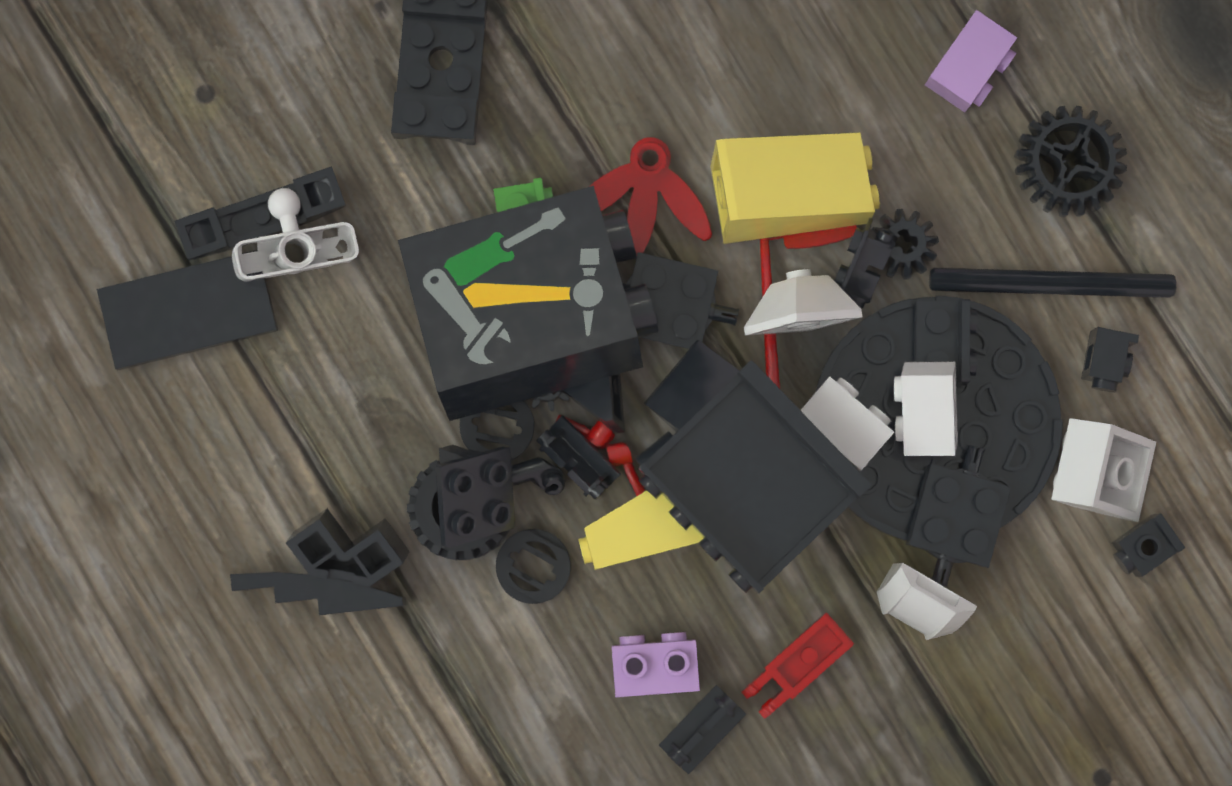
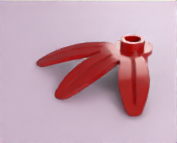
M646 137L639 140L631 150L630 163L611 170L590 185L594 186L601 211L619 200L631 187L634 188L629 203L627 221L636 256L638 252L644 253L651 239L657 216L658 191L661 192L673 214L692 234L703 241H707L712 237L711 225L703 205L685 181L669 169L671 162L670 150L666 143L655 137ZM654 150L659 157L657 163L653 165L646 164L643 160L644 152Z

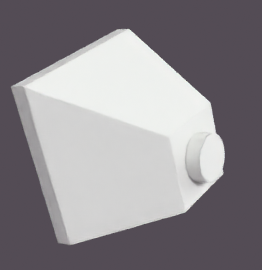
M811 269L796 270L786 273L787 280L773 283L769 286L744 326V332L746 336L812 331L862 318V310L829 275L812 276Z

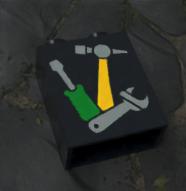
M594 186L398 240L436 390L449 421L582 385L607 376H614L642 368L643 361L638 338L659 332L646 284L624 289L618 271L617 263L637 258L624 210H619L602 215Z

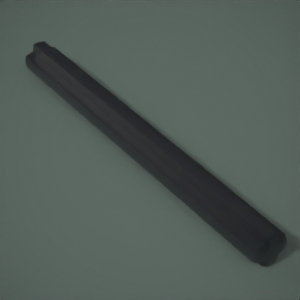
M933 268L929 273L930 290L953 292L1170 298L1175 295L1177 284L1176 277L1172 274Z

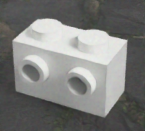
M905 362L901 376H895L894 400L895 402H902L903 415L896 416V441H903L904 456H955L958 443L956 362Z
M829 377L802 407L801 411L857 470L861 471L894 433L888 427L891 420L874 405L867 409L855 399L859 392L846 380L840 377L835 381Z

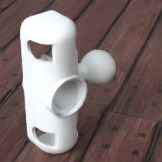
M280 188L270 195L268 209L273 217L280 220L283 233L238 242L232 250L234 271L240 280L248 282L260 278L297 274L340 263H349L359 253L355 230L351 224L346 222L299 230L296 215L301 208L300 199L291 189ZM338 228V236L322 238L324 230ZM340 240H344L347 244V251L345 253H340L335 248ZM257 242L258 251L242 254L243 245ZM285 245H299L303 249L304 260L300 263L290 261L285 255ZM342 256H343V259L334 260V261H328V260H327V259H332V258H337V257H342ZM258 272H262V273H263V274L254 275V276H247V274H252V273H258Z

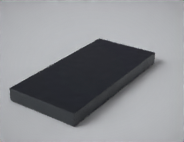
M232 256L97 289L116 370L278 331L266 278L248 282L240 280L234 271ZM262 272L252 273V274H247V276H254V275H259V274H263V273H262Z

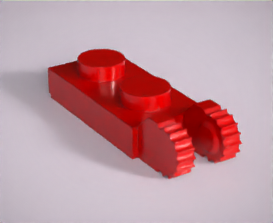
M825 612L764 666L765 671L750 682L741 693L748 699L761 691L762 687L770 679L773 678L783 690L773 698L768 699L758 711L766 719L789 698L793 700L849 650L854 643L830 615Z

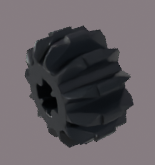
M903 209L895 211V223L886 214L879 219L883 228L895 234L893 238L895 242L900 235H903L905 242H912L913 245L907 250V254H903L901 247H894L887 260V263L890 264L886 273L887 277L892 278L897 272L898 267H900L903 279L909 280L912 276V267L919 274H923L927 271L923 260L933 262L937 257L934 251L926 248L934 246L939 242L938 236H925V233L933 227V223L927 221L921 227L916 223L920 218V212L914 211L911 214L909 221H906ZM873 227L871 230L878 232L879 228Z

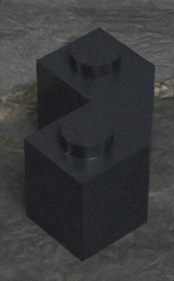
M328 508L295 530L286 541L287 546L310 577L328 579L329 577L352 581L353 584L370 587L402 565L410 552L386 519H383L351 541Z

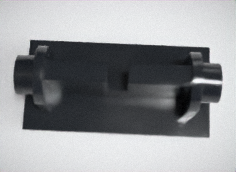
M869 218L864 230L856 228L847 251L854 253L849 267L841 264L834 280L861 309L864 308L865 303L871 302L872 295L881 276L867 270L868 265L883 270L895 246V241L893 240L895 234L892 231L879 228L878 232L870 229L873 222L872 218Z
M563 415L536 440L541 445L539 450L545 452L560 468L564 467L569 472L567 475L584 491L583 495L585 497L590 495L594 500H597L621 475Z
M715 685L659 746L689 775L746 713Z

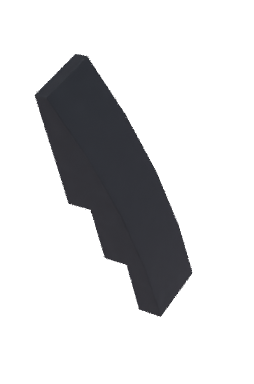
M283 572L230 574L232 591L274 587L275 603L317 599L319 615L407 606L406 597L373 586L356 585L352 581L329 577L328 579L310 577L309 574Z

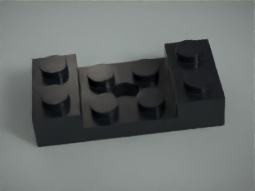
M403 0V25L397 91L394 93L391 134L394 139L427 137L450 139L466 145H475L488 0ZM438 50H446L453 56L452 64L445 70H436L430 65L431 55Z

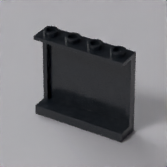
M752 360L638 469L644 475L638 480L655 499L662 494L674 506L669 511V514L685 530L692 525L703 536V539L698 544L715 562L723 557L733 568L728 574L730 578L745 593L752 588L757 594H760L767 584L846 508L872 486L857 468Z

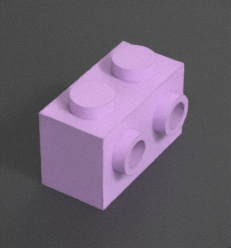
M686 632L661 634L662 642L645 643L644 635L619 637L620 645H612L615 697L700 691L696 640H687Z

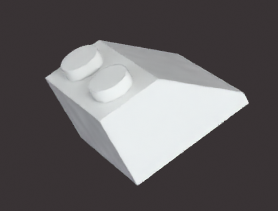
M1070 418L1067 432L1063 437V450L1058 472L1053 481L1054 489L1051 500L1075 508L1139 522L1156 441L1112 424Z

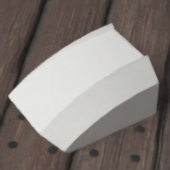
M893 563L877 590L882 615L890 614L924 634L926 640L952 634L970 618L977 608L976 605L904 563Z

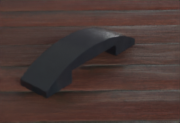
M332 166L293 179L294 183L280 187L291 189L300 199L301 208L296 215L298 227L346 206ZM280 188L217 210L212 207L175 220L174 222L187 259L190 261L232 250L238 242L283 233L280 220L273 217L268 209L270 195Z

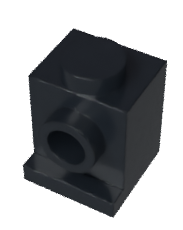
M1102 327L1091 330L1081 379L1092 381L1091 388L1116 392L1119 383H1122L1123 377L1128 378L1130 374L1133 354L1128 353V347L1138 343L1139 335Z
M1161 513L1150 515L1112 542L1117 550L1113 554L1115 560L1126 574L1129 575L1133 572L1135 577H1143L1171 556L1185 549V546ZM1146 539L1150 540L1154 545V551L1149 556L1145 555L1141 550V544Z

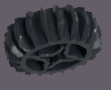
M1065 106L1058 107L1056 118L1049 111H1045L1041 115L1042 124L1033 120L1028 125L1032 135L1022 134L1019 138L1021 145L1027 149H1018L1014 154L1016 159L1026 162V164H1021L1015 168L1016 175H1028V179L1020 184L1021 190H1027L1033 186L1036 192L1030 197V201L1036 203L1041 197L1045 198L1047 201L1043 206V211L1047 213L1054 208L1055 204H1059L1058 213L1060 217L1068 215L1071 205L1077 217L1085 214V204L1092 212L1101 208L1099 199L1108 203L1114 198L1109 188L1119 189L1123 184V181L1114 174H1123L1127 171V165L1116 161V159L1122 158L1127 154V149L1122 147L1114 148L1113 145L1122 138L1121 134L1118 132L1109 136L1106 130L1111 126V120L1107 119L1099 126L1095 123L1098 117V112L1092 110L1086 119L1082 118L1083 109L1081 106H1076L1073 109L1071 117H1069ZM1055 132H1077L1076 137L1068 145H1062L1057 142L1052 145L1044 141L1047 136ZM1090 140L1100 154L1101 168L1098 167L1099 163L1094 161L1088 154L1087 147ZM1077 147L1074 154L1077 160L1074 163H1079V165H1076L1064 176L1067 169L1064 163L1067 160H1062V158H1065ZM1039 154L1044 156L1043 160L1049 163L1054 170V177L1051 183L1045 178L1041 170ZM1071 178H1080L1085 181L1090 178L1097 182L1088 191L1080 193L1064 191Z

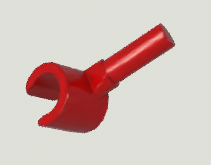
M561 414L558 415L556 421L562 416ZM565 417L597 449L606 448L615 437L612 430L599 420L589 430L586 426Z
M623 442L608 445L606 449L609 462L614 467L624 466L625 474L636 496L645 492L644 487L638 481L640 479L635 471L628 445Z

